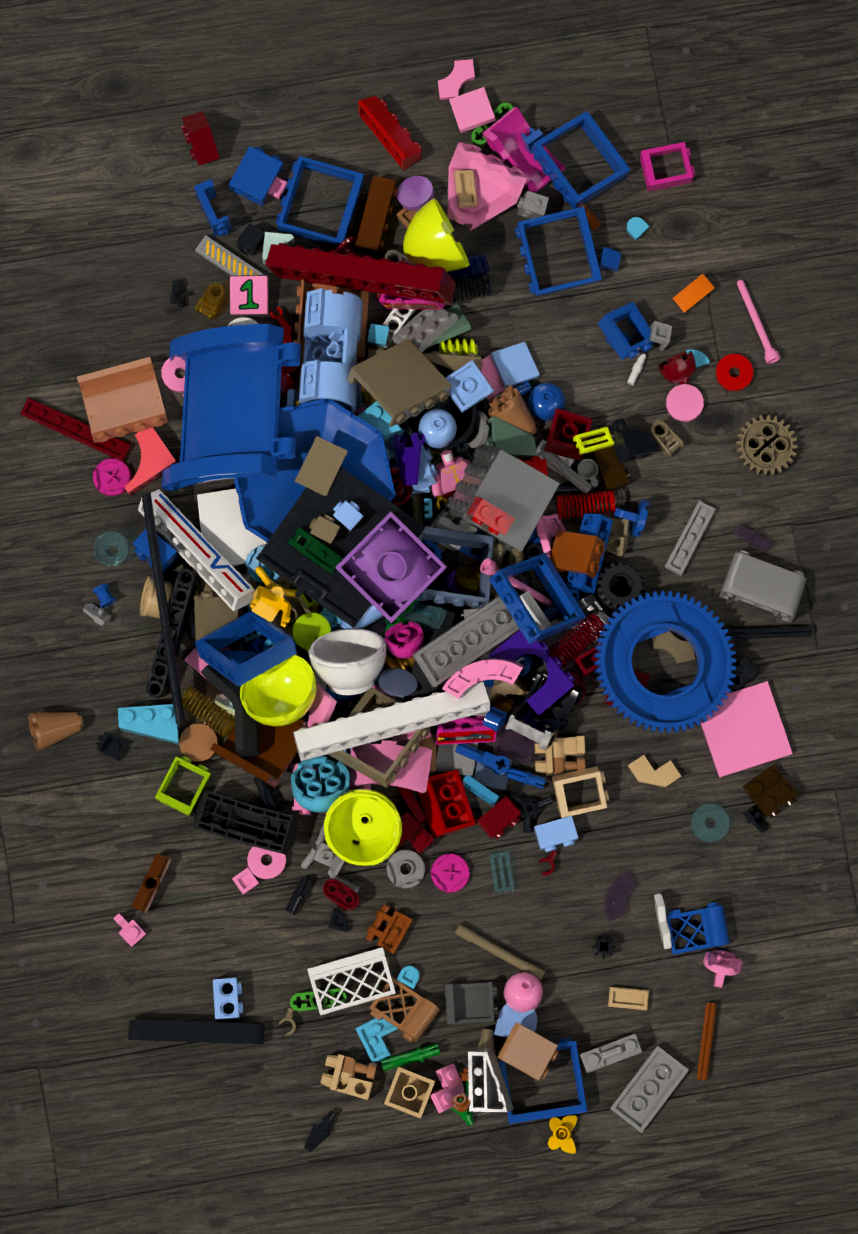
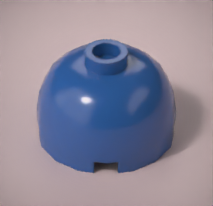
M549 382L535 386L528 397L530 413L541 421L551 420L556 408L564 410L565 396L562 390L557 385Z

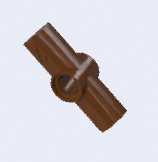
M156 853L131 907L146 914L148 913L157 891L161 888V883L172 860ZM152 878L156 879L157 885L152 889L148 888L147 881Z

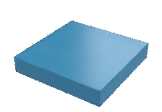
M468 774L463 779L464 787L491 806L496 805L499 796Z

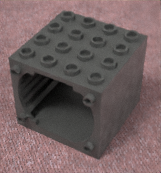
M482 444L481 447L478 446L473 454L475 458L472 463L466 466L464 470L465 476L462 481L459 480L456 484L455 494L445 504V507H447L445 512L449 513L447 518L453 522L456 518L463 520L461 524L467 527L471 523L478 531L487 536H492L493 543L498 541L504 545L503 548L509 551L513 548L522 552L560 483L507 452ZM476 497L486 500L515 518L506 535L499 533L496 536L488 531L489 527L485 524L480 526L471 520L472 516L468 515L467 512Z

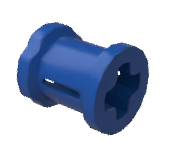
M107 583L93 589L94 594L97 595L101 603V608L108 607L116 602V598L112 597Z

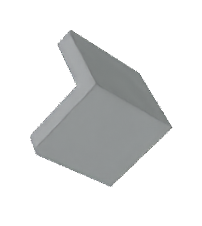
M654 321L650 326L649 341L660 343L659 350L663 351L670 342L672 326Z

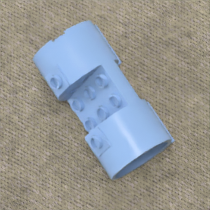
M322 288L307 292L304 321L305 346L300 377L299 405L320 399H330L352 414L355 413L358 382L352 385L347 378L351 367L356 365L357 343L361 339L363 301L358 296L348 292H343V295L332 293V290H324Z

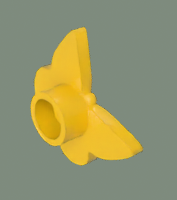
M576 1115L566 1116L562 1121L556 1117L550 1119L549 1127L553 1131V1135L548 1141L550 1149L555 1150L561 1147V1150L564 1152L576 1153V1147L571 1138V1131L577 1123Z

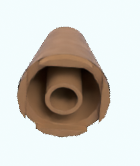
M77 712L29 713L28 716L31 736L33 735L34 739L37 740L33 741L37 751L43 750L80 732L81 727L84 726L82 716H78Z

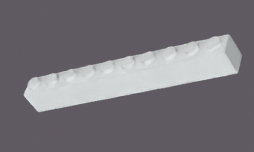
M480 682L469 687L460 699L447 691L442 693L436 692L430 696L417 697L405 703L398 702L390 707H379L371 712H360L352 717H342L333 722L319 723L311 728H301L294 732V739L300 760L303 761L490 711V701L484 683Z

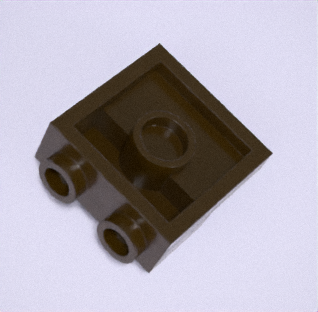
M775 764L742 786L758 810L762 812L764 818L767 816L773 818L781 812L779 810L781 806L785 804L788 807L796 801L794 797L798 795Z

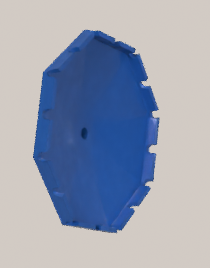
M320 399L302 403L298 406L280 408L278 437H296V457L293 459H277L276 477L234 478L245 529L268 542L306 488L295 482V478L298 476L316 436L347 450V455L341 467L392 502L396 493L383 433L330 399Z

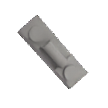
M636 1034L580 1054L579 1057L585 1073H589L642 1053Z

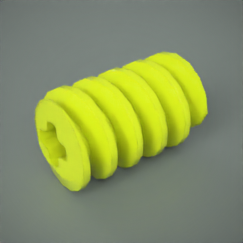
M448 339L446 344L444 341L439 343V352L445 355H449V353H458L460 356H467L468 354L477 355V344H475L474 339H471L469 344H467L466 339H463L462 344H460L458 339L455 340L454 344H452L451 339Z

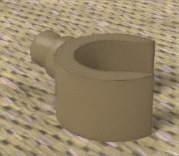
M288 1008L285 1018L278 1024L281 1025L285 1021L292 1023V1030L285 1034V1036L292 1035L296 1030V1024L293 1021L294 1009Z

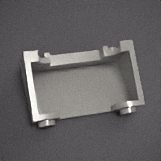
M740 550L739 553L736 552L719 597L726 600L729 597H735L734 601H743L772 612L775 616L780 614L783 621L791 623L797 612L807 578L804 577L805 574L796 570L791 572L751 557V554L746 551Z

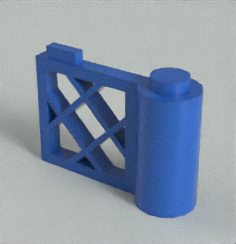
M718 902L707 904V908L684 913H681L680 909L669 911V915L666 916L671 934L673 955L730 944L724 908ZM701 914L702 922L698 928L688 922L692 915ZM689 916V917L687 918V920H684L683 918H681V917ZM679 918L685 922L679 932L671 927L670 919ZM686 924L696 930L690 940L680 934ZM672 931H674L675 933H677V935L675 936V938L673 937V932H672ZM698 932L705 936V945L698 946L692 942ZM680 935L688 943L684 949L676 950L675 941Z

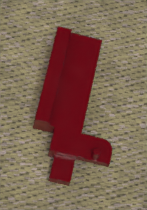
M395 786L414 819L420 825L426 822L425 813L411 790Z

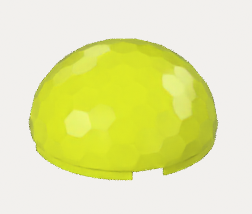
M294 655L241 685L240 699L249 716L264 725L285 726L292 724L302 718L313 704L317 689L315 674L303 658Z

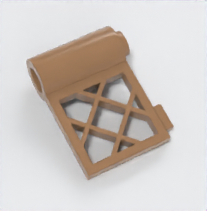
M391 977L393 984L400 988L401 994L374 1000L369 1007L372 1011L370 1015L379 1021L383 1018L404 1033L402 1037L410 1043L413 1041L417 1042L440 1009L431 1001L424 999ZM389 983L382 989V993L388 992L390 988ZM412 996L417 999L414 1006L405 1007L404 997ZM402 998L403 1008L392 1010L390 1000ZM388 1000V1011L381 1012L375 1008L379 1002ZM404 1011L405 1018L401 1024L393 1020L392 1013Z

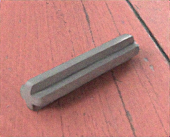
M548 452L545 455L544 459H546V462L586 494L591 490L592 485L552 452Z

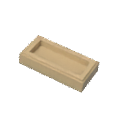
M455 170L454 179L458 208H476L478 203L474 170Z
M610 987L608 1007L647 1011L649 991Z

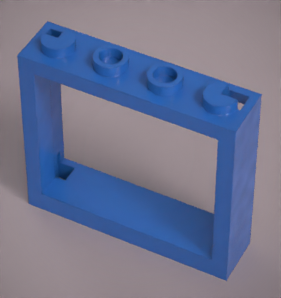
M588 111L533 143L530 150L534 156L533 159L539 162L544 174L550 177L555 189L561 192L564 196V201L568 202L572 209L578 208L628 176L631 170ZM579 125L615 172L580 195L576 193L543 148Z
M299 156L298 161H295L292 167L293 177L292 179L289 178L287 182V196L282 198V212L277 214L276 224H278V231L338 247L347 237L363 186L364 174ZM303 169L353 182L336 238L286 224Z
M584 206L518 222L515 233L517 239L521 240L522 246H519L521 257H525L526 264H524L526 276H530L529 290L531 294L534 293L535 298L601 282L602 277ZM577 217L591 278L540 290L525 229Z
M546 552L500 569L489 579L529 644L572 628L586 617ZM533 569L566 621L541 631L508 578Z
M252 610L195 642L199 657L238 687L297 654L295 649L296 642L293 641L291 635H287L281 628L276 627L273 622L267 621L252 612ZM255 630L276 644L239 666L219 652V650Z
M571 1038L560 1039V1043L556 1044V1050L570 1048L579 1105L513 1115V1110L507 1112L508 1124L587 1112L576 1041L571 1042ZM499 1060V1067L510 1096L505 1062Z

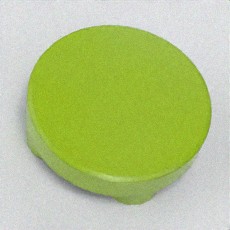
M306 613L295 621L292 630L293 638L301 649L309 652L308 650H310L313 642L319 637L330 633L331 627L324 616L318 613Z

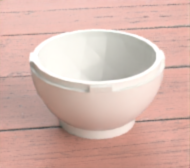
M336 630L319 637L313 642L310 650H308L309 658L316 674L322 681L328 684L332 692L340 695L360 694L369 690L374 685V679L379 675L385 663L386 641L377 633L369 630Z

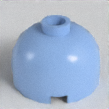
M433 409L423 415L419 422L418 431L419 435H425V443L428 446L442 448L454 440L457 426L455 419L449 412L442 409Z

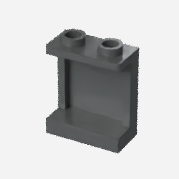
M492 982L445 984L447 1025L494 1022V1018L498 1017L497 1006H493V998H497L496 986H492Z

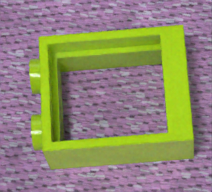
M181 756V758L175 757L155 799L191 817L212 775L205 766L199 764L196 767L191 764L192 760ZM179 765L204 777L190 806L165 795Z

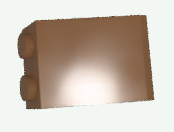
M516 1022L497 1058L539 1081L540 1078L544 1079L549 1071L547 1065L550 1060H555L559 1051L556 1050V1044Z

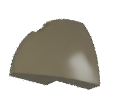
M607 517L613 520L606 551L614 555L624 556L630 534L631 520Z

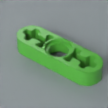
M502 103L493 111L496 122L502 115V109L505 111L513 109L511 104ZM487 124L477 127L472 132L471 141L473 145L483 147L487 144L484 136L483 141L480 139L476 140V135L481 136L484 129L486 131L489 128Z
M330 989L327 993H330L329 995L333 997L336 995V992L340 993L341 989ZM343 991L341 995H343L344 998L340 1001L345 1003L347 1000L346 993ZM314 992L297 993L290 999V1005L295 1011L318 1009V1006L313 1003ZM310 995L311 1007H307L308 1003L301 1004V1008L293 1004L297 997H300L301 1000H307L306 996ZM324 996L322 1009L331 1008L335 1001L330 1000L331 1005H327V997Z

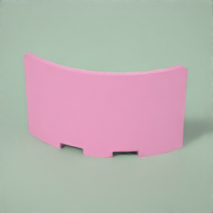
M502 658L480 660L457 671L442 689L460 699L469 687L483 680H502L513 685L525 666Z
M382 740L381 744L367 743L352 747L350 755L385 774L405 746L397 745V741ZM419 746L418 750L409 756V761L405 768L399 770L395 782L389 785L425 793L432 750ZM348 766L350 788L359 785H380Z

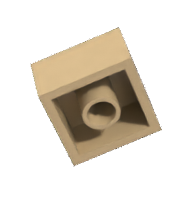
M398 1067L384 1105L421 1119L435 1081Z

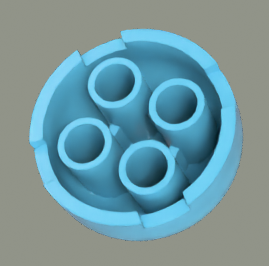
M324 756L304 760L298 764V768L291 774L293 796L300 806L309 811L327 812L339 796L350 790L349 771L340 761L337 763L327 760V757Z

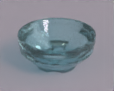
M109 531L101 534L96 539L94 554L102 564L117 566L127 558L129 546L125 537L120 533ZM109 546H116L118 548V553L115 556L107 554Z

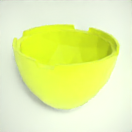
M435 198L427 202L411 220L404 236L403 250L405 256L413 265L419 263L429 268L439 266L444 268L446 272L465 268L470 265L461 242L455 241L452 235L454 228Z

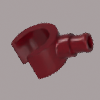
M553 850L547 858L539 860L538 863L548 862L551 865V870L541 873L542 876H549L554 871L553 862L558 854L556 851Z

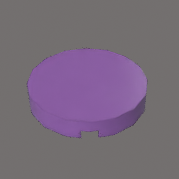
M413 176L400 184L397 198L403 208L410 211L420 210L421 207L434 198V188L427 178Z

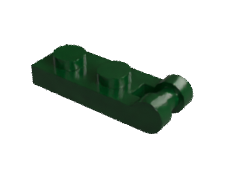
M298 526L296 529L297 533L287 543L332 574L343 558ZM303 537L307 539L304 546L299 544Z

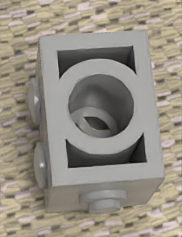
M527 191L518 199L517 207L519 208L517 215L528 219L544 216L549 198Z

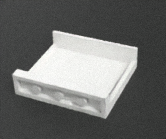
M236 489L197 495L201 533L232 566L245 565L247 556L252 549L260 545H266L267 542L245 529Z

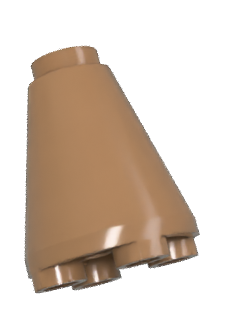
M512 385L506 387L498 397L494 396L489 400L488 414L490 417H498L532 436L537 431L535 422L521 394Z

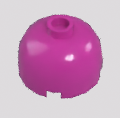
M401 622L391 626L386 631V638L384 639L392 655L398 658H412V654L423 647V631L418 623L408 622L409 625H403Z

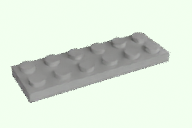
M497 596L412 655L432 687H436L520 628L500 596Z

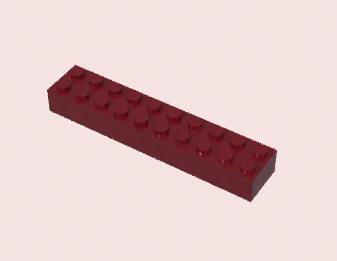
M285 243L271 244L265 264L281 279L300 282L304 280L307 283L449 305L451 304L456 282L451 276L446 273L444 268L439 266L429 268L424 264L410 265L405 261L396 263L386 258H381V260H376L371 256H364L362 258L352 253L342 255L333 250L329 252H323V250L318 248L309 250L299 245L290 247Z

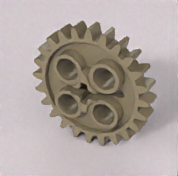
M760 415L759 421L753 417L751 420L752 424L746 422V428L741 427L740 429L742 434L737 435V438L741 440L735 444L740 447L736 450V453H742L739 460H745L743 467L750 465L749 472L756 469V475L763 471L764 477L767 472H770L771 476H773L775 470L780 474L782 472L781 467L787 469V463L792 464L793 462L790 457L796 456V453L792 450L798 448L797 445L793 444L797 441V438L791 437L795 432L788 431L790 424L785 427L783 426L784 420L777 422V416L770 420V415H767L766 420H764L762 415ZM769 429L772 435L765 436L762 430ZM777 434L779 435V438L775 439L770 447H766L758 456H754L756 452L762 449L764 444L769 443ZM755 441L758 447L753 449L749 446L748 442ZM782 443L785 449L778 450L775 444ZM768 455L771 461L766 463L762 461L761 456Z

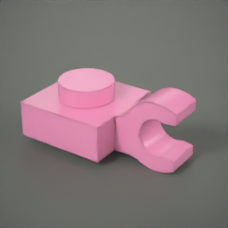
M121 914L113 918L123 928L119 934L131 947L146 935L134 920L128 923Z

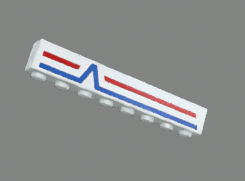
M159 489L152 492L151 498L156 530L233 611L250 604L255 592L252 585L217 551L216 547L198 531ZM141 497L138 511L144 516L143 503Z

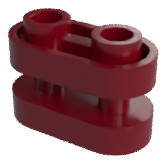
M330 879L325 882L323 892L327 899L347 911H353L358 907L359 896L355 891L336 879Z

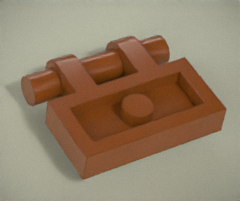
M384 904L381 910L377 911V917L372 926H369L367 929L368 933L365 939L372 942L375 936L379 937L377 946L383 947L384 950L394 955L413 920L396 910L393 916L390 917L387 915L390 907ZM382 922H388L384 932L379 931Z

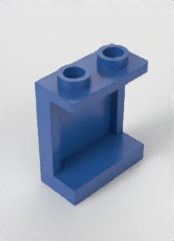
M249 146L229 183L230 191L263 207L266 202V195L278 173L284 168L282 160L277 156L265 154V151L259 147L253 148Z
M209 179L194 186L196 198L214 237L227 235L232 229L229 217L225 216L217 219L209 200L216 197L212 180Z

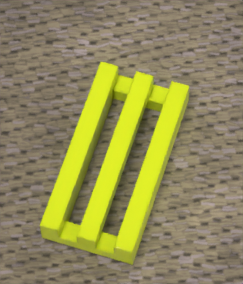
M608 427L573 437V440L577 442L576 447L580 450L579 455L614 445ZM598 434H606L605 436L598 437L595 439L587 440L584 442L581 441V439L595 436ZM608 440V442L584 448V446Z

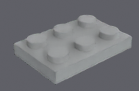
M423 309L393 335L392 339L396 344L409 339L422 353L458 321V317L456 314L445 309Z

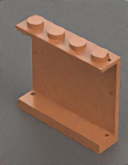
M150 357L77 377L94 443L104 442L114 437H123L129 433L141 432L147 428L159 427L168 423Z

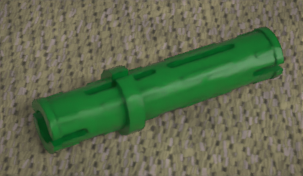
M435 1043L423 1048L419 1046L416 1047V1050L382 1059L381 1063L384 1072H386L387 1070L417 1061L424 1062V1059L441 1054L438 1044Z

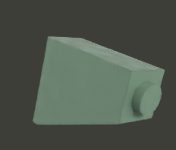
M491 417L486 420V425H489L487 446L501 449L515 458H522V460H528L530 457L536 456L537 446L534 436L498 417Z

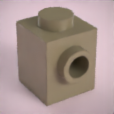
M325 514L324 517L314 518L309 528L312 529L311 534L332 544L341 526L335 524V519Z

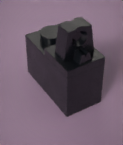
M624 418L617 419L612 423L614 437H612L614 441L613 448L619 463L648 458L659 451L651 430H630Z

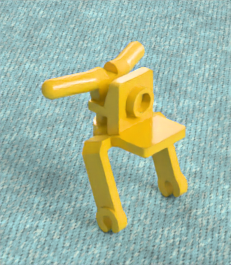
M258 566L255 571L266 585V588L258 586L255 590L252 602L250 603L251 610L267 621L272 622L281 609L283 614L280 625L285 628L286 623H289L291 619V604L284 600L283 596L296 597L295 593L297 590L284 588L272 581L263 568Z

